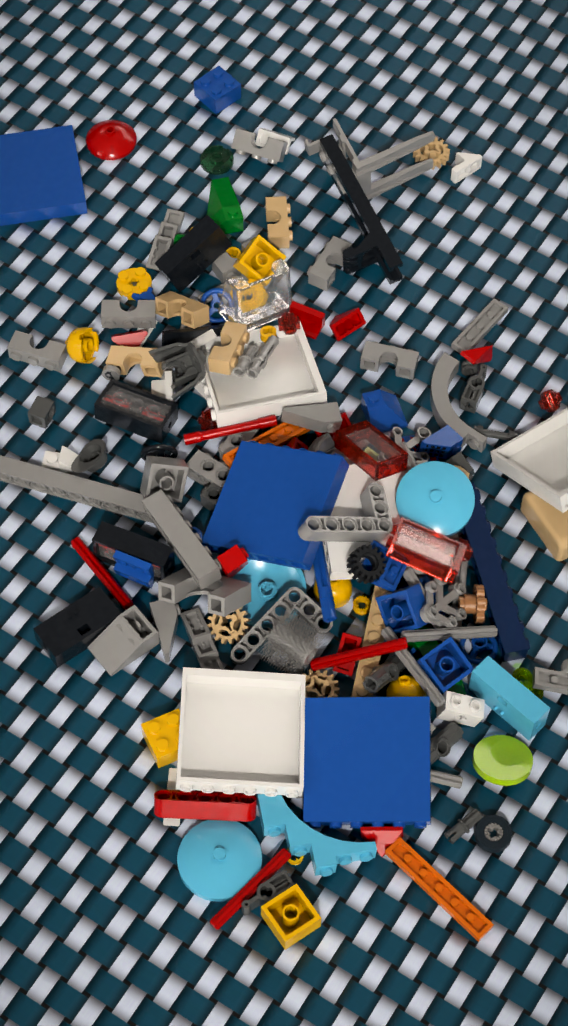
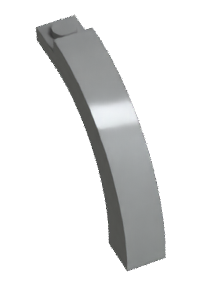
M444 352L435 366L431 382L430 403L434 418L441 429L449 425L463 438L462 448L465 444H468L472 449L482 453L486 448L487 437L464 423L451 406L448 397V387L454 376L458 373L460 361Z

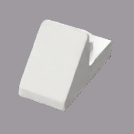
M457 152L455 157L456 165L452 168L451 181L456 184L479 170L482 164V156L479 154Z
M62 446L60 453L45 451L41 467L79 475V473L71 470V465L78 454L65 446Z

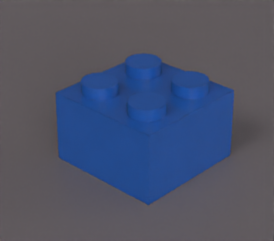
M217 66L194 81V96L217 114L241 98V83L223 68Z
M420 583L396 589L394 592L388 591L376 597L385 627H391L395 634L405 630L418 629L428 624L420 617V609L426 604Z
M449 637L417 661L441 694L474 670V667L452 637Z

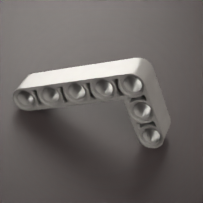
M373 482L361 493L360 501L364 517L309 516L298 529L300 538L304 541L328 542L383 541L393 530L384 488L379 483Z
M291 587L233 647L230 655L232 662L237 665L244 664L262 646L261 644L268 639L267 637H269L272 629L265 631L261 626L264 621L271 622L272 626L275 627L278 624V620L281 622L282 618L283 620L288 618L285 617L286 614L284 617L278 616L275 613L277 607H283L286 610L287 616L291 615L294 611L297 612L303 620L306 618L305 622L307 621V624H312L311 627L314 625L313 629L315 627L316 629L319 628L318 631L321 629L318 626V621L323 619L321 608L300 588ZM290 593H297L300 599L297 602H292L289 599ZM311 606L314 609V614L306 615L303 608ZM333 621L328 623L329 627L327 629H321L319 634H327L333 626ZM254 635L259 639V643L251 645L248 643V638ZM237 650L244 651L245 658L237 660L234 657V652Z

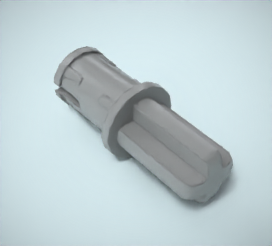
M250 346L246 353L240 356L239 363L233 370L235 375L239 377L244 376L247 369L253 363V358L258 354V348Z

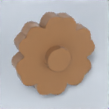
M474 584L473 594H464L458 598V609L463 608L466 614H473V622L475 624L484 623V613L487 610L484 585Z

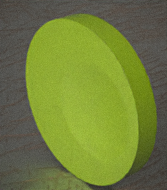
M493 735L482 739L475 746L472 762L474 769L484 780L496 785L511 786L519 784L528 778L532 771L533 756L530 749L520 740L506 735Z

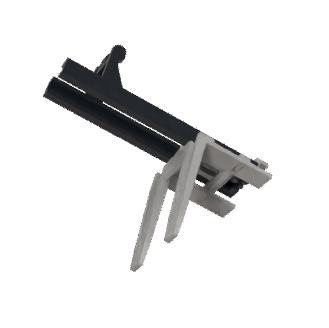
M334 118L333 129L339 138V145L332 134L312 143L305 139L304 144L309 156L319 152L321 161L326 166L328 174L332 177L365 238L358 247H348L343 250V272L349 275L378 262L387 281L391 285L403 279L398 266H403V262L369 200L433 168L434 161L430 158L371 183V172L434 141L435 133L433 131L427 132L360 161L337 119ZM346 153L352 162V169L346 160Z

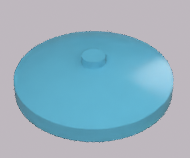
M440 461L425 462L413 467L401 479L396 492V508L403 524L413 533L428 539H443L458 533L469 522L475 505V494L468 477L457 467Z
M247 559L248 564L232 577L233 579L251 583V602L244 605L242 611H248L245 617L251 619V621L246 624L252 627L291 587H298L307 595L306 580L302 570L298 568ZM297 593L289 594V599L292 602H297L300 599ZM283 607L275 609V613L278 616L286 614V610ZM264 621L261 624L263 629H272L273 627L269 621Z
M206 820L194 826L182 839L177 854L178 871L185 886L198 897L214 902L230 901L261 870V847L252 831L237 821Z

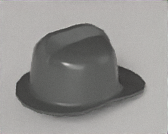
M94 439L86 444L73 461L71 470L75 473H82L87 470L89 472H96L101 469L107 462L105 442L101 439Z

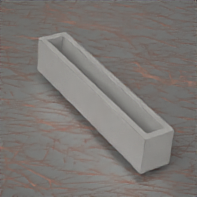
M161 489L141 500L146 514L169 546L173 547L175 554L201 590L222 578L220 563L217 559H212L211 551L207 546L201 544L202 540L197 532L193 533L190 522L188 520L184 521L179 507L175 508L173 506L174 502L169 494L165 495Z

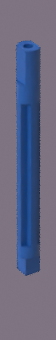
M321 541L313 561L323 621L330 623L337 619L323 542Z

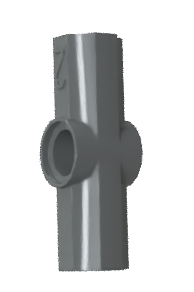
M394 654L383 664L373 667L372 672L365 677L363 686L370 693H376L389 682L396 681L399 678V674L406 667L399 657Z
M451 722L435 737H431V765L440 757H446L450 753L451 747L463 737L464 732L462 728L455 722Z

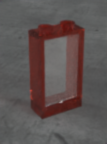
M367 420L336 430L334 447L375 481L407 470L408 453Z
M401 517L398 524L394 523L390 532L393 537L389 536L385 547L388 550L385 556L452 585L459 572L467 545Z

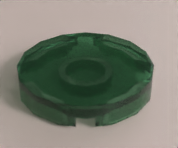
M220 145L210 146L200 156L201 167L204 171L213 175L227 173L234 164L233 153L228 148L225 149Z

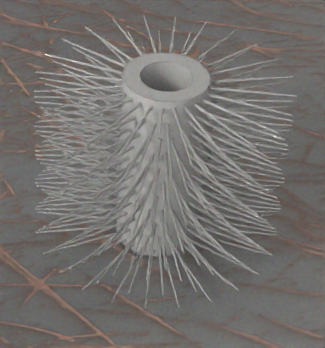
M295 614L291 622L288 619L285 621L283 618L281 622L278 620V624L272 629L269 637H267L268 639H266V641H269L268 648L263 651L269 657L271 655L273 657L280 655L283 660L287 659V663L283 661L284 666L280 665L282 663L280 659H277L278 661L274 662L273 666L275 664L278 667L281 666L280 670L283 668L291 674H296L299 668L302 671L304 667L305 669L307 668V665L316 656L317 650H319L316 647L321 645L317 642L322 638L319 633L311 631V628H306L305 630L302 628L307 623V621L305 622L306 618L302 621L303 624H301L300 629L295 627L296 621L294 619L298 618L299 614L297 616Z

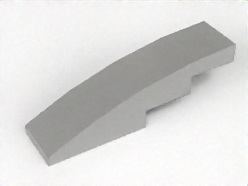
M167 209L158 235H155L146 268L160 271L155 262L174 246V238L179 234L185 217L184 212Z
M199 607L182 612L180 616L200 667L225 670L212 640L211 632Z

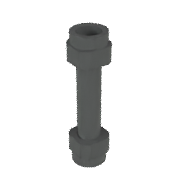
M479 425L473 428L486 437L507 440V442L518 436L517 432L510 430L509 433L483 429V426Z

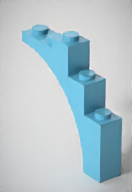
M255 794L263 836L276 837L284 833L287 849L291 856L300 857L310 853L315 876L321 875L326 877L336 873L337 864L348 865L354 861L367 862L376 857L377 847L375 841L350 842L325 836L301 821L287 806L282 795L268 797L265 794Z

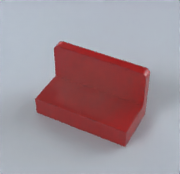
M292 301L290 315L284 324L300 321L305 335L309 338L317 339L325 325V313Z

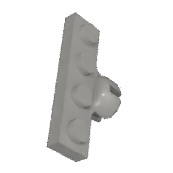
M568 659L563 661L561 671L535 667L533 670L532 688L568 695Z

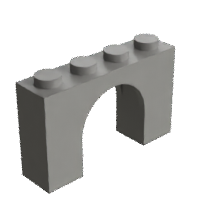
M183 568L158 581V600L176 604L189 596L205 594L208 595V613L225 617L251 602V583L222 576L221 579L201 590L188 570Z

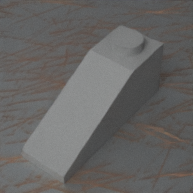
M337 402L284 407L280 417L281 422L320 433L340 431L342 417Z
M158 600L149 603L155 629L159 634L160 646L167 663L170 662L178 627V615H181L178 603L172 604Z

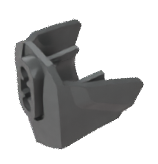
M177 342L149 351V354L156 363L162 362V370L172 366L183 370L184 376L174 380L175 384L171 385L172 389L190 382V384L171 396L173 400H176L197 386L206 376L204 366L206 363L205 354L201 349L196 350L191 342Z

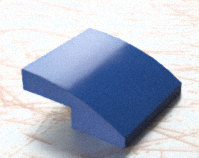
M374 540L370 545H372V549L378 548L377 553L380 551L383 553L381 558L385 557L386 561L383 563L386 564V568H384L385 572L382 576L372 582V584L394 592L410 558L396 549L390 551ZM363 558L361 562L362 567L367 571H371V562L367 558Z
M116 550L113 555L116 561L113 570L116 575L152 589L154 582L152 564Z

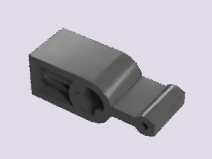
M486 364L480 365L478 376H472L469 379L461 396L460 409L475 414L484 392L487 372Z
M286 870L260 884L257 888V895L250 900L242 902L241 911L244 916L249 915L253 909L264 905L295 885Z

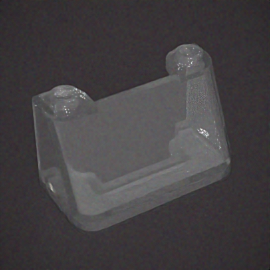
M283 259L274 261L271 266L273 275L250 284L239 276L227 279L218 308L220 315L226 321L246 324L247 331L290 314L292 293L289 265Z

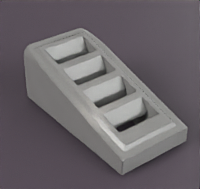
M326 433L316 438L308 448V451L326 452L334 447L335 443L330 434Z

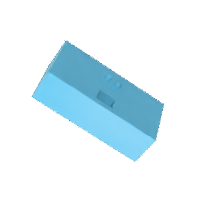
M487 656L472 671L468 689L478 698L484 699L486 705L527 740L530 741L545 726L550 707L491 657Z

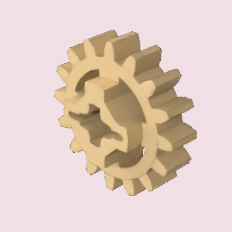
M435 137L434 141L413 152L415 163L432 158L434 162L431 169L434 170L435 166L440 169L441 164L446 165V161H449L450 149L448 144H443V139L438 141V137Z
M242 606L235 611L237 612L236 614H229L225 617L215 614L212 617L208 616L207 619L211 620V623L207 626L213 629L210 631L211 635L216 634L214 640L219 641L221 639L222 644H226L227 641L229 644H234V639L239 642L241 640L240 636L246 635L245 629H250L246 623L250 622L251 619L245 617L248 611H242ZM227 619L232 620L230 622V627L226 626V624L228 623ZM228 631L231 636H225L222 632Z
M309 669V675H306L305 698H325L327 694H329L328 697H338V680H334L333 674L328 676L327 670L323 673H320V670L313 673Z

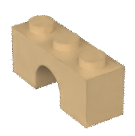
M286 196L265 197L266 222H276L275 224H267L268 242L276 249L289 248L290 241H293V232L289 230V227H292L291 217H288V214L291 213L290 203H287Z
M172 291L155 297L156 314L168 319L174 316H181V324L193 329L209 323V305Z
M226 321L220 332L221 346L223 347L213 346L208 357L209 371L231 375L233 369L238 364L239 356L243 354L245 343L249 342L250 333L247 331L246 324Z
M111 345L106 365L117 366L121 370V375H127L129 369L136 364H140L144 376L162 377L164 372L161 369L162 362L156 363L149 354V351L157 349L156 347L144 348L123 345Z

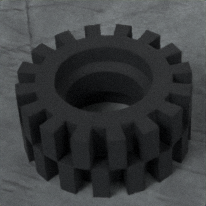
M362 545L349 555L347 568H351L348 573L349 575L353 573L354 576L352 578L354 580L358 578L357 582L361 583L364 581V584L372 583L385 572L386 564L383 562L386 559L385 557L381 558L383 554L381 551L377 553V547L372 549V545L367 547ZM361 558H367L371 562V571H367L362 567Z

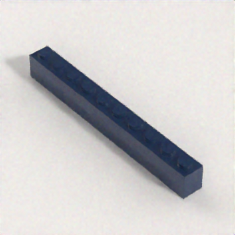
M471 482L475 494V505L469 522L461 530L478 585H484L485 598H487V613L491 625H495L498 629L495 638L498 642L503 662L526 658L527 652L530 650V643L528 638L524 637V625L518 618V606L516 603H513V591L507 585V573L505 570H502V558L495 549L497 548L495 537L491 536V525L485 518V506L480 503V491L475 488L474 482Z

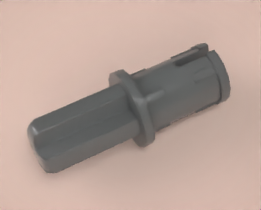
M473 809L463 819H458L457 824L444 833L446 839L454 834L448 840L451 844H454L462 835L469 833V829L482 819L481 813L477 809Z

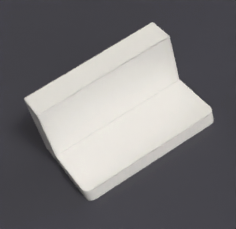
M259 128L255 144L264 147L268 137L288 142L285 155H288L291 141H295V138L266 128Z
M165 371V380L151 381V394L174 402L171 397L174 394V388H171V385H173L172 371Z

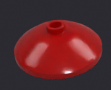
M119 120L99 122L86 135V145L90 153L103 160H117L126 157L134 150L137 142L134 129L129 124Z

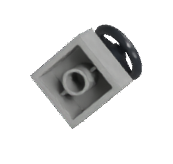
M165 444L150 445L142 449L140 456L145 461L140 492L144 499L162 489L165 495L169 494L173 502L182 503L189 467L184 459L177 458V449ZM165 450L172 452V455L165 454Z

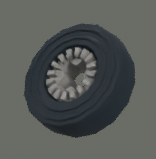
M488 815L477 823L474 831L475 840L484 851L499 853L510 845L512 828L503 817ZM497 831L496 835L498 837L494 836L491 838L489 832Z

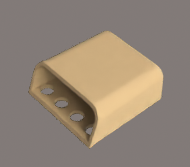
M531 491L526 492L522 498L521 512L555 560L563 561L567 559L568 510L562 513Z

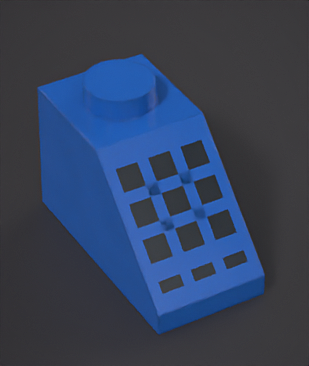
M446 425L422 440L418 452H426L430 457L447 459L461 451L463 438L449 425Z

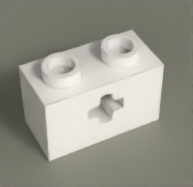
M446 691L443 694L445 703L437 707V719L475 727L484 718L485 700Z

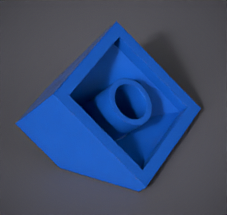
M380 389L362 394L361 408L374 435L392 431L393 427H408L396 395Z

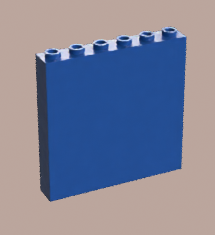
M72 125L0 135V226L88 213Z
M253 440L249 442L241 441L203 536L202 544L207 546L211 552L219 554L224 553L237 544L239 548L243 547L249 555L247 559L310 571L321 541H304L300 538L298 529L309 516H331L349 464L342 455L337 453L331 455L322 451H308L304 448L292 449L286 445L279 447L271 443L260 444Z
M430 696L305 698L303 822L312 829H319L321 825H329V828L340 829L342 825H350V828L360 829L363 825H372V827L393 825V827L405 828V825H414V828L423 829L427 828V825H431Z

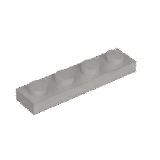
M493 299L452 342L451 348L459 353L473 349L508 312L509 307Z

